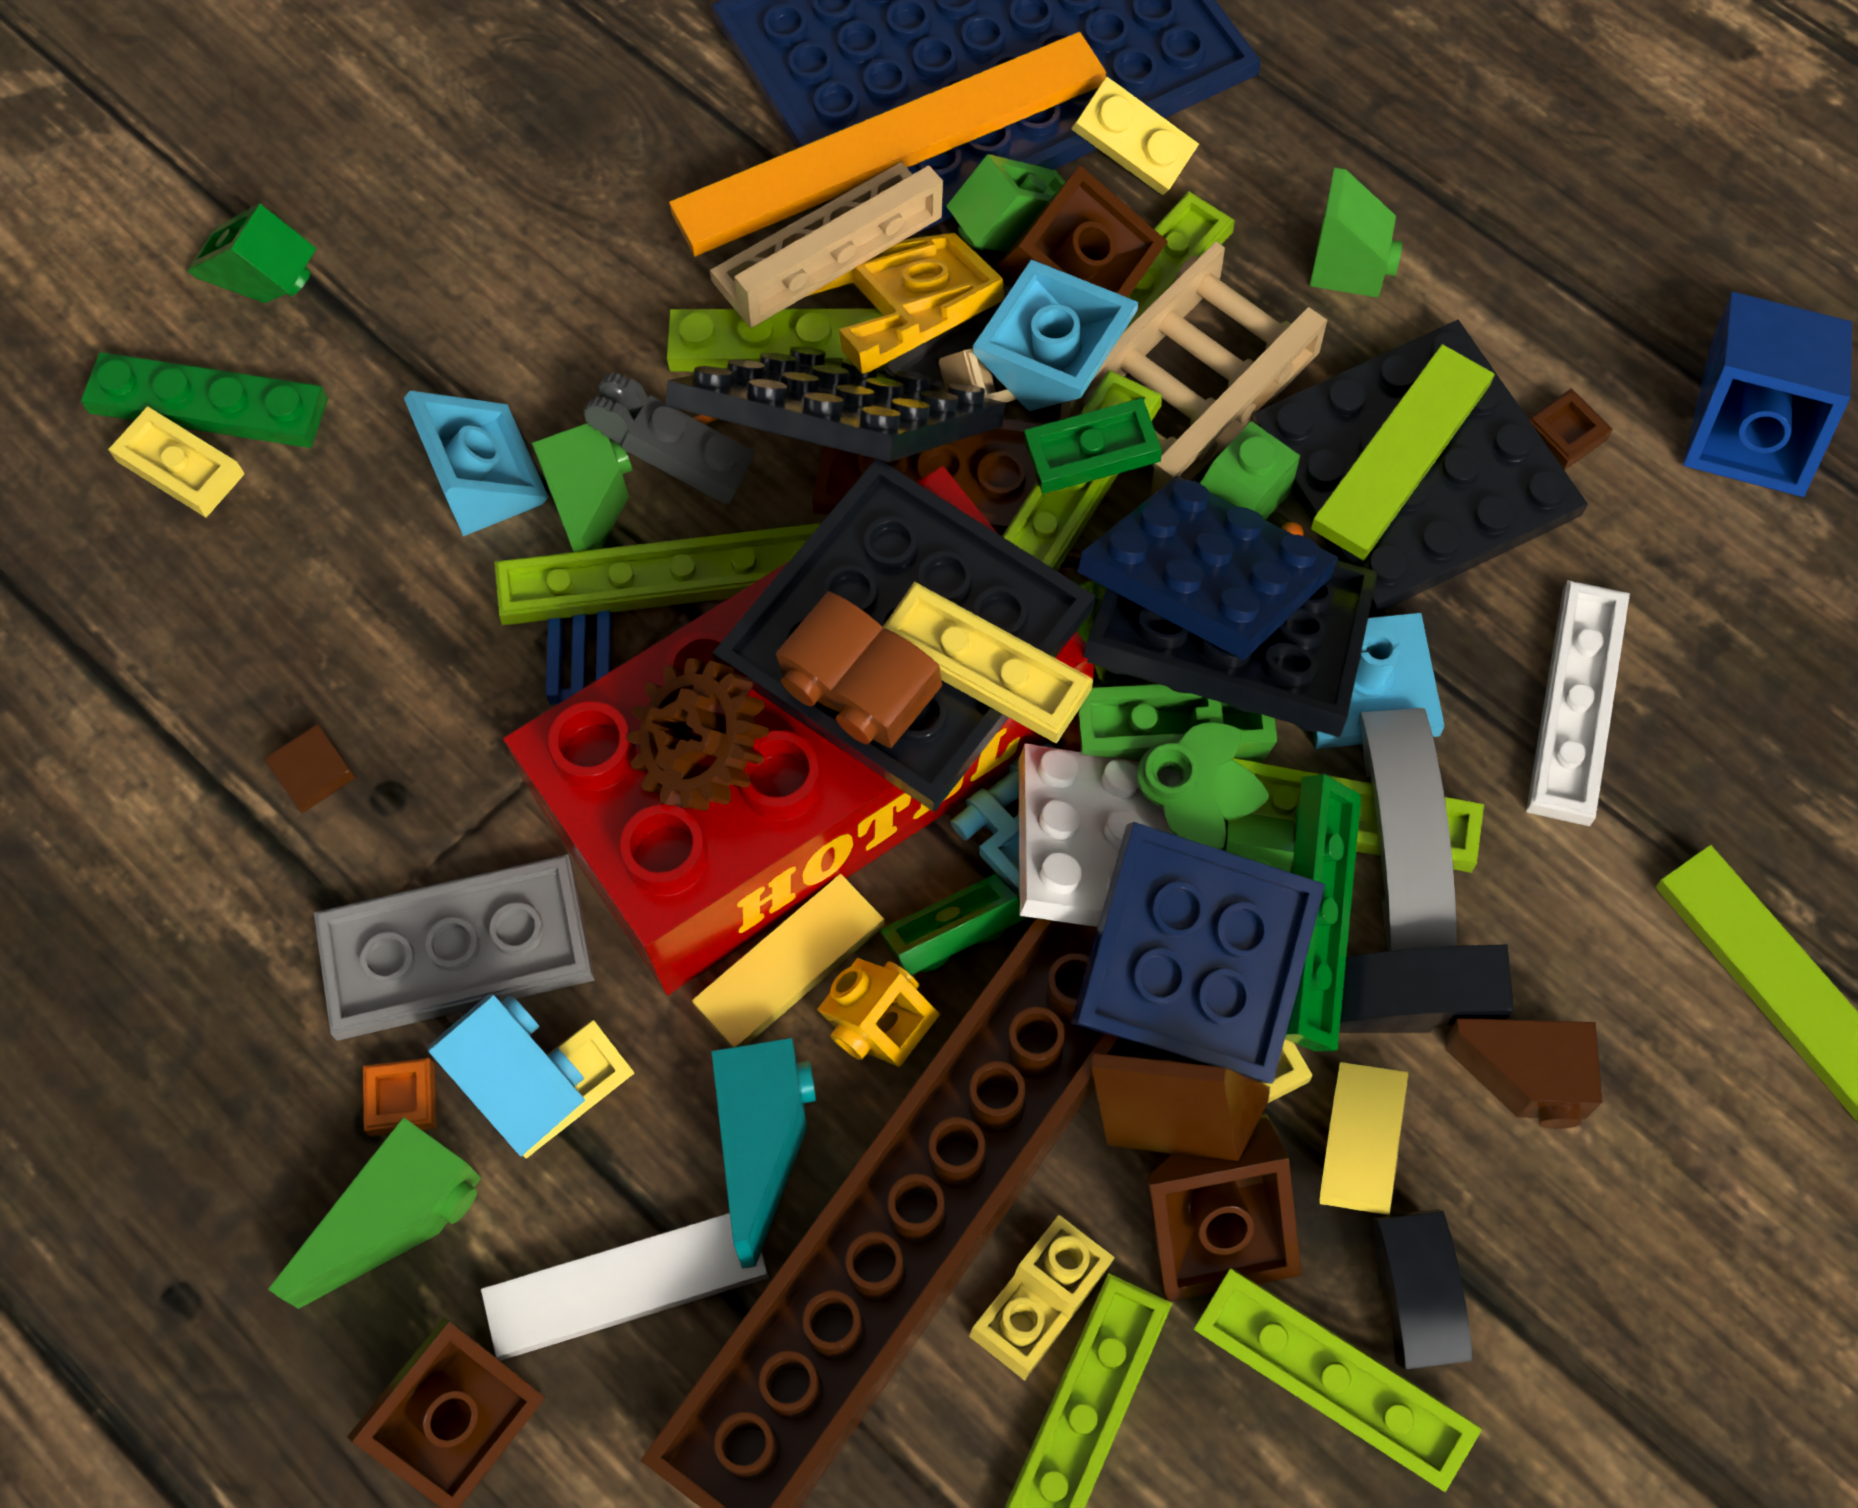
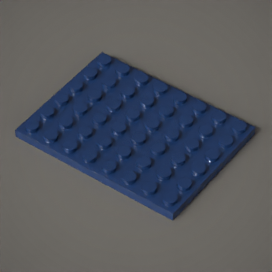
M721 0L712 4L715 22L796 149L1077 32H1081L1104 67L1106 77L1117 83L1163 118L1257 76L1260 66V58L1216 0ZM1098 88L908 167V170L914 174L929 165L943 180L942 218L915 234L953 217L946 207L987 154L1054 170L1097 150L1098 148L1071 130V128Z

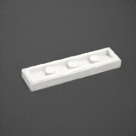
M1567 580L1563 588L1526 808L1527 813L1591 826L1596 818L1630 593Z
M730 1213L482 1288L481 1292L495 1356L499 1360H504L769 1278L762 1252L756 1267L742 1269L733 1244Z

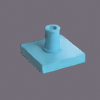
M1421 613L1368 618L1348 717L1342 734L1339 738L1319 731L1312 732L1315 749L1362 744L1359 715L1361 712L1425 708L1433 737L1441 735L1444 729V721Z

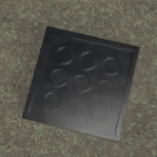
M1459 319L1265 407L1252 415V422L1300 455L1292 491L1313 522L1315 516L1442 344L1495 374L1487 391L1364 561L1322 536L1333 555L1338 557L1337 560L1378 571L1370 608L1372 615L1382 612L1582 516L1588 505Z
M801 346L791 347L790 355L761 353L757 362L742 359L729 360L727 368L724 369L698 366L694 368V375L668 380L666 406L887 462L1002 427L1006 402L984 398L985 389L978 386L955 383L950 384L949 388L946 389L930 385L931 377L929 375L913 371H897L895 376L878 373V368L871 372L862 374L849 359H843L842 364L825 360V351Z
M875 459L712 654L715 662L735 668L734 674L749 678L753 682L752 690L935 812L1009 717L942 681V687L892 748L886 747L874 739L869 744H863L850 736L838 724L836 716L839 713L828 708L818 701L813 707L807 706L785 689L781 683V678L784 675L781 673L776 652L828 591L853 603L883 627L912 584L916 582L1056 658L1095 608L1096 596L882 460Z
M1337 560L1332 577L1245 660L1107 588L1089 634L1083 657L1088 659L1086 662L1101 666L1112 673L1128 674L1165 685L1179 693H1192L1231 705L1233 708L1243 712L1259 713L1295 724L1303 730L1319 731L1340 738L1348 717L1378 571Z

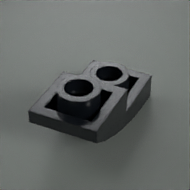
M1434 1209L1373 1217L1379 1287L1388 1291L1390 1296L1395 1363L1407 1370L1473 1361L1463 1284L1444 1211Z

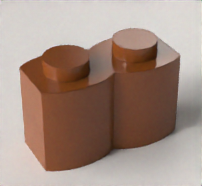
M829 591L776 652L781 673L784 675L781 678V683L785 689L807 706L813 707L818 701L828 708L839 713L836 716L838 724L850 736L863 744H869L874 739L882 745L892 748L942 687L940 666L929 655L902 636L883 628L853 603Z

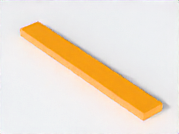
M1077 32L669 202L671 214L694 257L839 197L899 162H902L908 168L1094 90L1106 78V71L1081 32Z

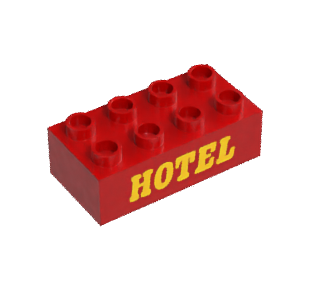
M944 466L916 482L996 532ZM787 563L503 738L533 799L666 996L795 913L839 874L848 878L965 801L980 788H985L1009 772V764L1021 755L1025 743L1043 746L1046 742L1050 744L1053 742L1008 718L938 809L933 812L751 689L748 696L764 700L765 703L764 709L754 716L755 724L769 728V734L763 738L755 739L753 749L759 751L764 756L763 762L759 764L748 762L744 769L748 774L751 784L747 788L729 785L731 802L724 805L710 801L708 811L681 808L661 803L660 794L645 791L641 786L648 772L632 769L630 764L634 757L641 753L640 745L627 741L628 734L641 730L642 721L632 714L634 706L648 707L651 699L646 693L645 686L648 682L664 686L666 684L664 679V668L671 665L684 669L687 658H694L707 663L710 660L714 661L712 652ZM1076 631L1057 655L1056 659L1093 679L1094 664L1086 662L1088 658L1083 657L1086 642ZM1077 713L1072 719V721L1077 719ZM692 729L693 734L702 737L701 735L694 733Z

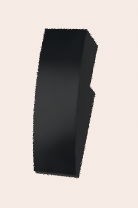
M1508 944L1415 948L1346 957L1339 1033H1431L1435 1025H1453L1457 1019L1507 1020L1514 1011Z

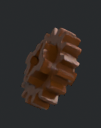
M687 658L684 669L668 665L664 668L666 683L664 686L650 682L645 686L646 693L651 699L648 707L634 706L632 714L642 721L641 730L627 735V741L640 745L641 753L636 755L630 764L632 769L648 772L641 786L645 791L660 794L661 803L681 808L708 811L710 801L724 805L731 802L729 785L747 788L751 784L748 774L744 769L748 762L754 764L763 762L764 756L759 751L753 749L755 739L763 738L769 734V728L755 724L754 716L764 709V700L748 696L753 682L749 678L734 674L735 668L712 660L707 663L694 658ZM692 729H693V732H694V733H697V734L701 735L702 737L693 734V733H692Z

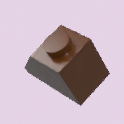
M1457 1019L1445 1037L1446 1051L1517 1118H1539V1125L1545 1128H1572L1581 1125V1119H1586L1602 1103L1596 1022Z

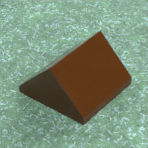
M1093 1053L1091 1069L1106 1141L1109 1146L1239 1162L1269 1101L1270 1086L1228 1068Z
M444 1317L347 1438L439 1507L459 1508L544 1401L545 1397L465 1331Z

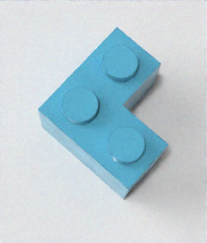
M489 993L429 1044L427 1048L428 1052L521 1157L585 1101L582 1095L575 1089L585 1078L559 1048L555 1049L548 1056L530 1037L539 1028V1025L513 996L509 995L500 1002L493 994Z

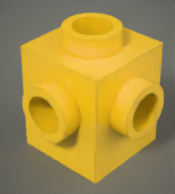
M859 958L855 960L851 967L845 969L836 977L832 983L829 995L817 1009L835 1027L830 1035L832 1040L848 1054L858 1060H862L866 1054H869L897 1067L903 1064L940 1015L917 991L919 987L918 982L903 968L890 961L882 967Z

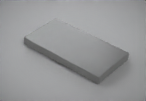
M569 854L314 912L330 1033L336 1041L472 1009L489 993L502 1002L509 995L518 999L595 981L573 861Z

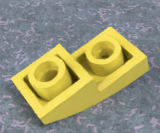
M1340 1062L1323 1169L1320 1204L1390 1215L1407 1092L1408 1072Z
M1058 1215L1018 1265L1012 1279L973 1326L969 1337L1025 1381L1089 1296L1115 1257Z

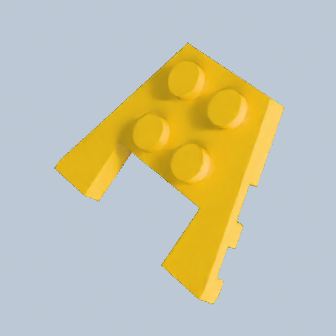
M956 233L904 239L883 253L856 266L851 271L807 295L810 296L854 283L884 315L839 329L842 352L862 374L871 372L1005 299L1003 278Z

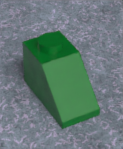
M259 203L214 227L186 271L196 279L266 304L286 294L292 297L304 286L311 274V270L306 265L317 248Z

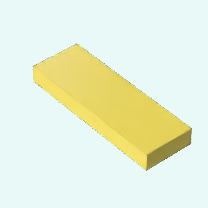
M916 582L912 584L883 626V628L907 639L936 661L940 666L942 681L1056 744L1092 690L1093 679Z
M839 874L692 1000V1003L696 1010L731 1048L746 1046L885 926L884 918L842 874Z

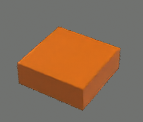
M430 1058L363 1066L364 1131L369 1136L391 1134L403 1117L421 1130L437 1128L435 1064Z

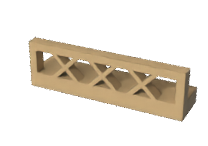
M899 162L710 270L711 281L748 326L752 328L851 271L856 266L863 264L941 219L943 180L929 165L912 174L902 162Z

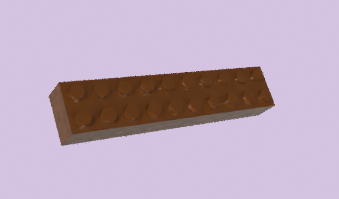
M1036 918L642 1457L641 1462L699 1507L801 1508L1094 1090L1095 1083L1091 1069L1093 1053L1117 1056L1127 1042L1126 1040L1071 1024L1098 927Z

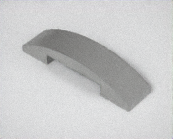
M1425 708L1361 712L1359 721L1366 777H1371L1385 890V898L1382 900L1381 906L1387 951L1457 946L1455 887L1448 818L1438 757Z

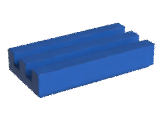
M610 610L597 612L596 680L612 671L613 612L611 613ZM585 614L573 615L571 689H563L565 618L548 619L546 697L549 705L559 704L586 687L587 616Z

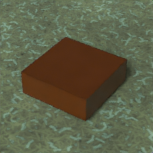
M1572 388L1528 418L1564 471L1607 441L1613 430Z
M318 724L264 758L301 813H304L355 779L349 767Z

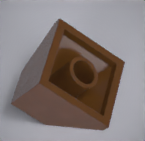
M1079 165L1020 234L994 270L1003 278V282L1007 286L1013 287L1032 259L1128 298L1168 241L1086 169Z
M1267 1114L1261 1115L1239 1162L1171 1154L1147 1177L1162 1290L1165 1300L1171 1302L1216 1293L1231 1267L1257 1284L1302 1275L1289 1157Z

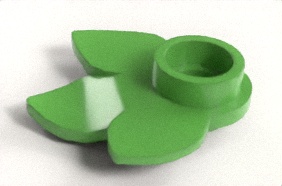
M1202 723L1193 726L1178 743L1158 744L1150 748L1141 758L1137 769L1139 789L1147 800L1163 807L1168 828L1174 835L1222 850L1226 840L1224 820H1233L1247 816L1268 800L1269 792L1262 782L1252 772L1233 760L1241 741V729L1222 723ZM1164 769H1173L1180 774L1182 781L1176 786H1166L1160 782L1157 774Z

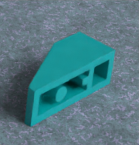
M792 1038L711 1051L732 1237L742 1269L756 1267L808 1128L804 1103L817 1101L811 1062L798 1063Z

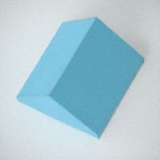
M1031 259L974 343L973 354L1029 412L1079 399L1137 312L1138 302Z
M409 391L404 397L463 536L541 506L549 498L508 404Z

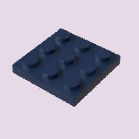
M1176 476L1083 550L1077 572L1245 660L1332 577L1338 557L1319 548L1311 539L1301 535H1293L1264 520L1257 512L1248 508L1238 507L1210 493L1202 484Z
M1136 822L1127 824L1071 1024L1203 1065L1228 1068L1258 1082L1273 1084L1325 884Z

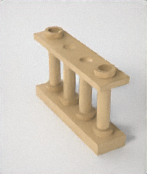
M1215 242L1200 257L1196 255L1190 257L1178 271L1175 282L1122 333L1082 397L1061 403L1060 420L1080 415L1108 370H1111L1123 377L1127 373L1147 388L1162 394V399L1191 419L1190 427L1179 439L1173 436L1166 439L1155 431L1162 453L1161 462L1151 464L1154 467L1151 487L1152 495L1176 476L1184 480L1195 481L1251 422L1253 413L1267 407L1320 353L1327 319L1308 307L1292 324L1288 321L1279 323L1220 281L1225 247L1218 242ZM1204 298L1266 342V350L1255 361L1247 359L1243 362L1185 320L1184 317ZM1165 336H1168L1229 381L1228 389L1217 400L1212 397L1205 400L1147 358L1146 355Z

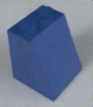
M1732 291L1711 341L1683 466L1804 497L1851 398L1852 321Z

